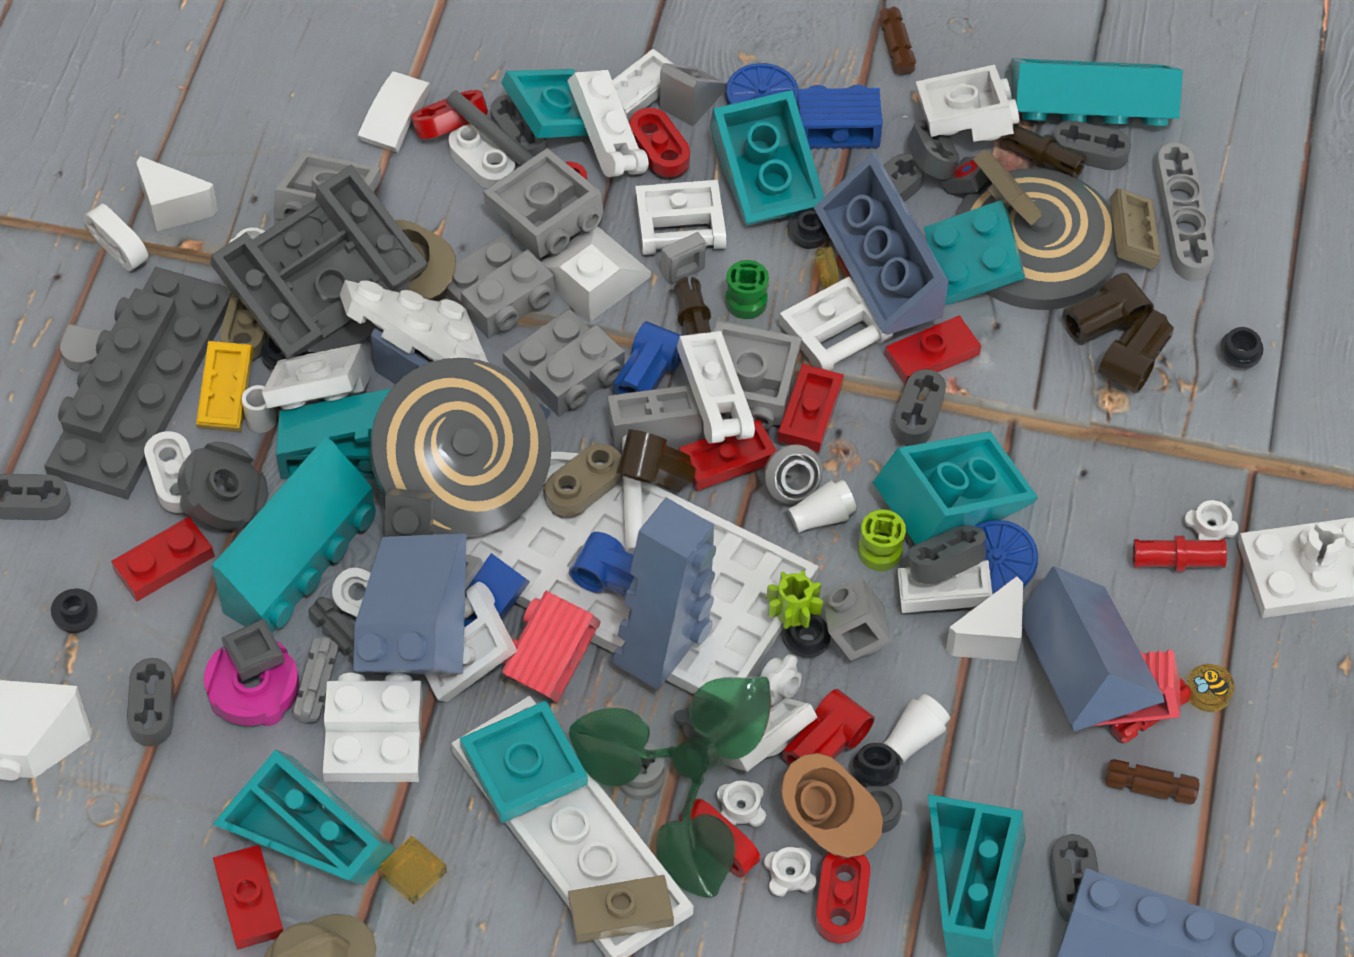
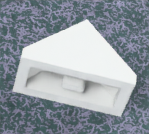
M139 157L136 164L140 182L157 232L215 216L218 207L212 183L144 157Z
M1015 577L951 625L945 650L951 656L1017 661L1022 639L1023 582L1018 577Z

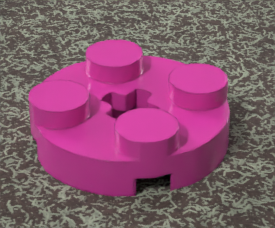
M276 641L284 655L285 662L260 673L259 679L262 683L254 688H246L240 682L241 678L226 650H223V646L211 656L204 672V685L212 711L217 716L231 723L244 726L260 724L271 726L277 724L282 719L283 713L290 708L298 694L299 675L295 661H293V658L287 653V649L280 642Z

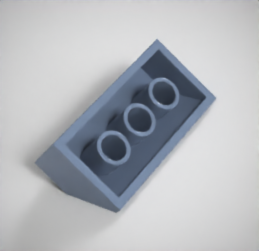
M1086 868L1073 901L1057 957H1271L1277 933Z

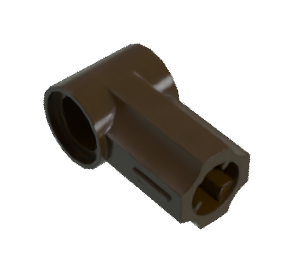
M1120 273L1110 278L1101 287L1099 293L1065 308L1062 319L1065 322L1067 333L1073 341L1084 343L1120 325L1124 329H1130L1141 312H1151L1154 309V304L1128 273Z
M1154 309L1151 312L1142 311L1121 341L1115 340L1110 345L1100 363L1098 373L1135 393H1139L1153 370L1156 358L1173 335L1174 327L1167 320V316Z
M629 429L616 473L630 479L656 484L666 489L680 492L685 485L693 482L696 468L691 463L690 455L667 446L666 439L647 432Z

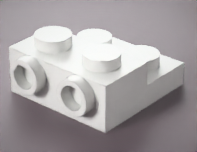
M995 65L915 81L917 95L931 137L937 135L949 136L969 129L973 142L981 140L992 141L1004 135L1014 134L1013 124L1019 123L1016 101L1011 99L1007 78L1000 79Z
M362 344L297 356L288 360H278L262 391L266 407L280 406V408L288 410L319 403L322 399L334 401L360 395L365 390L371 376Z
M344 673L338 677V681H327L324 713L326 731L323 760L324 782H419L423 709L421 681H413L411 676L404 673L389 674L385 677V681H366V678L360 674Z

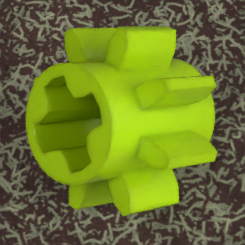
M803 570L800 573L788 575L784 571L780 572L779 586L771 584L767 587L766 599L771 601L769 603L768 616H777L784 623L785 629H788L789 626L799 625L808 628L810 613L814 615H821L823 601L818 598L820 596L821 583H812Z

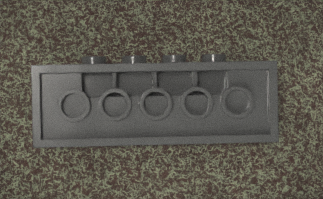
M155 266L143 290L135 288L129 299L122 297L118 301L114 314L116 321L111 331L103 330L100 333L96 344V353L98 354L93 364H83L77 378L78 391L74 398L65 397L60 405L58 419L62 424L63 433L44 465L47 475L58 476L67 482L123 499H129L147 465L144 454L147 441L155 434L165 432L206 355L208 341L214 340L223 323L232 295L228 287Z

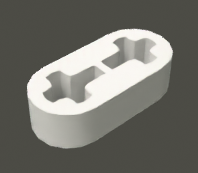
M100 204L83 216L84 222L94 239L127 271H132L149 259L148 252L140 238L105 204Z

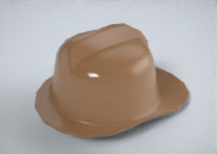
M818 753L803 755L790 764L783 775L781 795L786 813L794 825L806 832L820 847L836 856L846 858L861 856L876 845L882 834L883 826L880 807L873 796L841 764L829 756Z

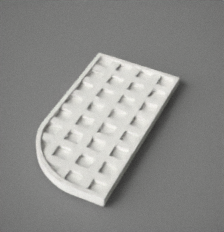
M551 452L550 468L546 481L554 472L577 456L578 453ZM604 461L595 462V464L603 465L607 463ZM623 476L614 488L580 514L569 517L557 515L548 508L545 500V481L537 498L515 521L488 535L466 538L467 555L479 557L484 563L492 553L530 581L515 603L527 608L534 598L541 599L545 590L592 613L601 621L600 627L596 630V634L591 642L612 653L624 644L625 641L618 637L620 623L624 619L628 620L631 609L624 604L625 596L608 589L601 593L587 591L577 585L569 575L571 565L590 533L594 531L611 535L625 548ZM641 482L643 525L665 497L714 524L713 545L716 546V553L713 558L712 571L715 572V578L711 587V596L714 597V602L710 609V620L713 621V626L702 644L697 645L694 643L667 678V681L700 698L712 701L721 709L730 711L784 628V623L777 616H768L769 603L771 602L766 599L768 585L774 584L779 586L780 572L784 571L788 575L800 573L802 570L805 571L806 576L813 583L818 576L819 566L654 484ZM569 485L561 487L563 490H572L574 488Z

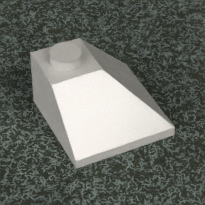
M598 226L590 232L583 231L569 241L567 247L561 253L551 254L542 261L554 274L555 293L589 323L651 278V271Z
M0 680V779L12 781L19 777L36 778L91 740L92 730L77 686Z

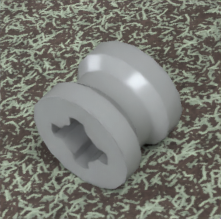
M635 741L627 744L621 750L618 756V785L626 796L635 800H647L655 797L661 791L664 785V755L655 744L647 741Z

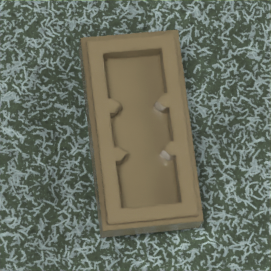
M983 149L973 158L993 183L987 189L997 201L1003 199L1006 205L1009 203L1030 225L1034 224L1042 216L1040 214L1041 210L1007 169L988 150L985 151Z
M1117 188L1110 196L1117 257L1154 269L1161 261L1153 200Z
M665 875L568 891L577 943L674 926V916Z

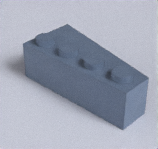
M665 497L638 531L630 574L635 577L626 591L624 604L631 609L628 620L624 619L620 623L618 637L625 642L614 651L612 660L613 664L657 690L660 689L694 643L700 645L705 641L713 626V621L710 620V609L714 602V597L711 596V587L715 578V572L712 571L713 558L716 553V546L713 545L714 524Z

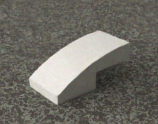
M393 71L381 87L358 133L360 140L399 153L412 121L411 116L414 112L423 108L431 84Z

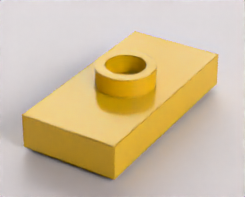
M208 341L196 425L199 429L242 432L244 420L242 395L249 385L254 351L252 345Z

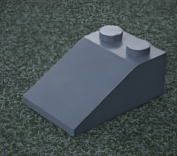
M467 534L382 537L355 622L354 672L389 675L392 673H404L407 675L463 674Z

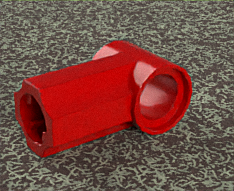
M834 689L826 695L816 708L815 713L818 718L807 725L783 749L782 758L789 766L801 756L815 753L835 759L845 748L852 750L861 743L871 730L875 716L841 690Z

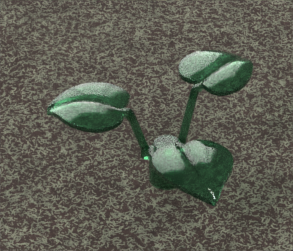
M763 676L749 678L722 677L702 685L691 700L690 718L694 728L706 736L695 734L677 747L669 746L668 748L655 750L643 749L648 742L650 729L648 724L639 715L627 709L604 708L587 713L577 719L569 728V738L584 770L595 781L607 786L627 784L640 774L642 758L656 759L664 757L673 758V764L677 772L686 778L692 779V784L682 810V821H670L661 826L656 838V854L658 861L678 886L698 896L707 898L717 896L734 863L736 852L735 840L729 827L719 818L709 814H701L692 819L691 812L699 788L704 783L703 774L717 764L719 756L721 755L731 760L742 758L751 753L761 742L767 728L771 709V692L768 678Z

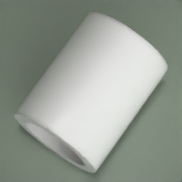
M261 385L249 387L242 395L246 424L250 430L256 433L270 431L277 422L275 407H266L262 394L265 386Z

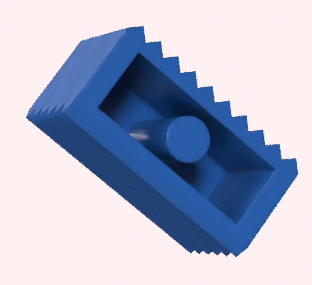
M857 84L848 88H826L822 85H814L807 89H798L797 107L810 150L815 147L818 150L823 147L825 149L831 147L834 149L839 147L842 149L846 147L850 149L854 147L858 149L874 147L877 149L880 147L883 125L880 88H867L864 85Z

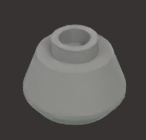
M789 445L775 451L768 458L765 465V483L769 493L776 500L791 505L801 502L819 488L823 477V468L819 457L813 450L803 445Z

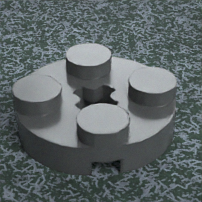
M226 442L207 443L204 448L195 449L185 459L179 469L177 483L181 495L180 506L187 515L197 517L210 526L233 531L241 530L265 505L268 495L266 478L263 472L258 475L256 469L250 464L254 459L243 449ZM219 478L225 480V487L231 489V492L221 491L215 482Z

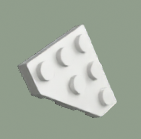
M364 280L360 281V283L344 281L340 298L346 315L360 324L365 323L366 319H369L376 327L384 330L381 337L408 354L414 353L415 349H417L422 355L432 361L446 358H471L488 362L466 308L459 303L447 299L440 302L425 299L418 293L409 290H402L400 293L386 290L371 281Z

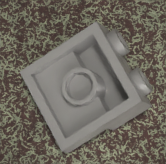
M548 148L483 191L485 203L511 224L513 236L539 258H542L549 252L552 254L561 253L567 247L570 237L580 230L585 232L594 230L599 225L604 214L601 191Z
M301 152L275 189L274 219L284 220L313 201L316 196L317 186L351 164L374 193L381 180V167Z
M502 234L457 262L452 282L443 293L449 300L455 301L466 308L471 322L489 339L500 331L510 329L520 318L534 309H540L547 305L555 296V277L528 249L521 253Z
M568 309L504 352L503 362L559 417L571 408L580 407L591 394L604 385L609 386L613 384L625 365V351L598 325L590 329L576 314Z
M717 321L714 332H722L753 420L759 419L764 429L771 428L773 424L780 426L791 394L792 380L801 348L802 337ZM731 412L720 413L723 420L732 416Z

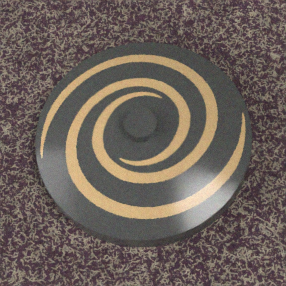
M1035 168L1008 171L1041 210L1040 214L1042 216L1034 224L1030 225L1009 203L1006 205L1026 278L985 293L1009 305L1034 310L1065 308L1096 294L1112 277L1119 259L1116 253L1112 211L1109 203L1091 186L1061 172ZM990 179L977 193L967 194L958 209L957 215L997 202L987 189L993 184Z
M446 358L414 369L389 391L380 405L372 425L370 459L375 479L384 497L389 488L435 493L433 534L463 533L467 534L466 538H474L488 535L508 526L520 517L534 502L546 481L550 468L551 438L547 420L538 401L530 390L515 376L494 364L482 360Z

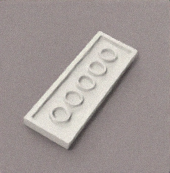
M528 696L465 735L534 706L536 703L531 696ZM460 738L451 743L453 754L486 796L460 747ZM580 761L588 775V785L512 818L505 823L569 908L568 891L665 875L674 916V926L594 940L606 957H628L692 916L694 906Z

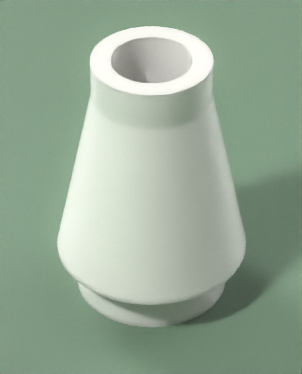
M843 479L836 483L832 480L828 481L797 505L788 508L790 519L798 533L811 528L849 521V515L857 512V506L852 493Z
M922 694L917 700H910L891 735L883 744L891 747L896 753L899 763L904 764L910 756L946 731L945 724L950 720V716L935 699Z

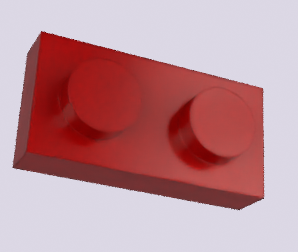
M802 364L778 431V442L788 445H803L820 453L843 386L844 374Z
M759 419L754 421L755 432L753 438L738 440L736 436L725 437L723 442L710 444L704 438L679 447V451L690 455L691 463L696 468L692 482L696 491L765 467L768 458L777 450Z
M187 517L113 559L111 563L114 572L134 599L139 601L215 557L212 545L193 520Z

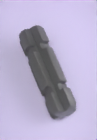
M325 597L318 598L309 608V616L318 626L320 624L323 625L322 630L339 646V649L344 654L349 653V660L353 663L355 625L344 613L339 614V607L331 599Z

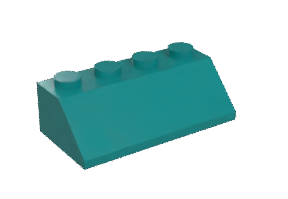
M1012 58V99L1016 101L1018 112H1022V119L1046 120L1047 113L1063 114L1062 121L1087 122V115H1102L1103 123L1127 124L1128 117H1144L1143 124L1167 126L1168 118L1179 119L1183 69L1173 65Z
M325 437L212 565L223 614L245 627L262 619L267 623L271 633L277 627H283L289 621L294 607L304 595H310L317 588L325 570L332 562L337 563L342 559L348 549L349 542L359 531L366 530L375 517L376 509L372 486L330 439Z

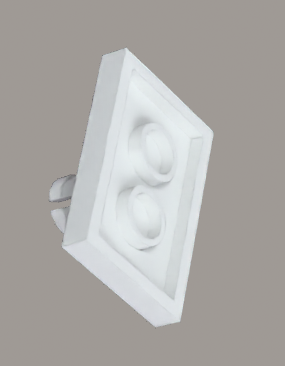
M1354 517L1240 533L1237 544L1262 618L1354 605Z

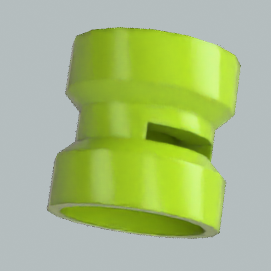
M875 510L864 517L860 529L858 556L861 562L868 568L875 571H887L900 563L903 555L906 525L898 514L890 510Z

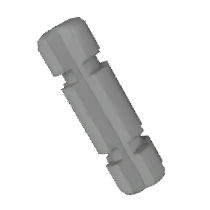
M330 637L314 638L311 643L308 655L312 659H307L298 689V695L302 696L296 697L292 711L293 716L300 719L302 723L317 722L322 712L323 703L319 701L325 700L327 681H330L334 668L330 662L334 663L336 661L339 646Z

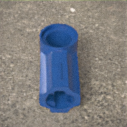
M645 321L635 336L631 356L613 383L614 392L616 394H625L657 389L667 371L674 372L681 362L677 344L679 336L682 335Z
M594 531L590 533L571 565L569 575L577 585L587 591L601 593L608 589L626 596V591L635 577L630 574L634 555L626 552L624 546L616 538L607 533Z

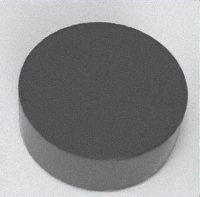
M888 785L865 786L864 788L873 796L880 807L883 817L882 833L892 830L901 818L902 800L900 795Z

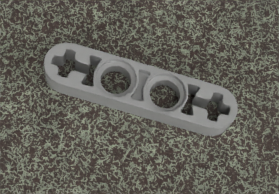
M1177 142L1167 143L1158 152L1155 172L1173 266L1181 278L1189 281H1199L1206 278L1211 272L1214 261V248L1196 159L1192 149L1187 145ZM1172 160H1176V164L1181 166L1179 174L1174 175L1175 167ZM1182 189L1189 192L1192 198L1189 200H1178L1170 192ZM1183 221L1191 222L1197 226L1198 230L1193 233L1181 231L1177 224ZM1195 247L1194 256L1196 262L1199 263H1193L1192 258L1188 257L1190 248Z

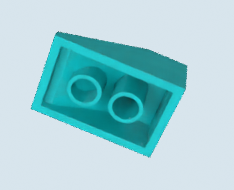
M793 90L713 108L709 125L720 165L746 226L813 210L824 198Z
M991 431L899 447L872 482L890 509L903 519L906 525V532L915 545L958 526H976L986 521L1001 520L1035 503L1038 499L1036 493Z

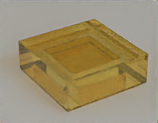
M411 836L378 867L379 876L409 902L414 904L447 873V866L415 837Z

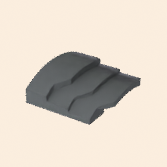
M352 164L317 186L316 196L313 201L253 240L247 232L213 253L210 259L211 266L235 297H239L287 360L303 352L312 354L360 344L371 337L374 328H378L369 319H366L365 323L360 324L346 315L340 298V292L345 280L356 283L364 280L371 281L380 285L383 289L400 293L402 290H408L409 282L428 266L426 260Z

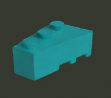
M392 388L334 401L300 406L294 409L280 410L276 449L280 479H288L325 437L334 442L365 479H375L370 459L371 429L380 405Z
M276 749L213 823L215 826L291 856L294 859L347 881L362 885L369 881L395 850V847L297 759Z
M928 794L947 957H998L1026 839L1023 810Z

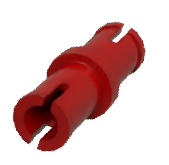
M1184 535L1174 536V540H1133L1134 568L1174 567L1175 572H1183L1185 567H1226L1227 546L1225 539L1185 540Z

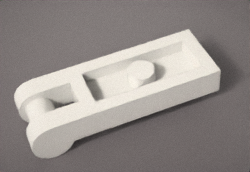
M609 71L575 72L567 81L604 175L616 177L621 176L624 171L631 175L645 173L648 169L647 154L644 150L638 148Z
M722 332L679 336L677 349L704 423V434L709 444L723 442L725 437L736 436L738 440L753 438L755 432L754 420ZM731 412L732 418L723 420L720 413Z

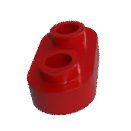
M643 108L636 111L631 116L629 125L638 148L644 150L647 154L650 168L656 174L663 177H676L686 172L690 165V147L667 114L656 108Z
M829 852L823 860L815 922L819 933L831 942H850L857 938L863 929L871 870L870 863L864 854L846 858ZM846 872L852 875L853 879L845 882L841 881L837 875ZM836 916H842L847 919L848 923L839 926L834 924L831 919Z

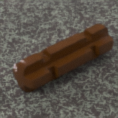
M893 6L889 9L883 8L880 11L879 23L881 29L885 32L883 35L889 55L893 59L894 71L898 75L911 74L915 71L916 59L914 52L910 50L912 46L905 24L901 22L903 20L901 12L897 7Z
M1112 759L1108 763L1105 776V784L1108 787L1124 790V786H1130L1131 792L1168 799L1169 795L1175 796V801L1187 804L1195 803L1200 786L1199 779L1195 776L1180 774V778L1173 777L1174 772L1139 764L1132 768L1129 767V762Z

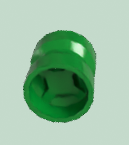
M741 260L734 263L728 269L726 275V308L737 318L754 319L760 316L767 307L768 271L762 264L752 260Z

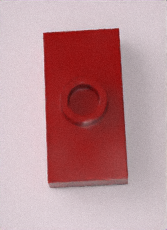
M959 315L887 345L884 355L906 386L909 377L914 372L927 369L938 373L980 355L981 345Z
M260 844L213 857L237 950L276 939L283 932V927Z

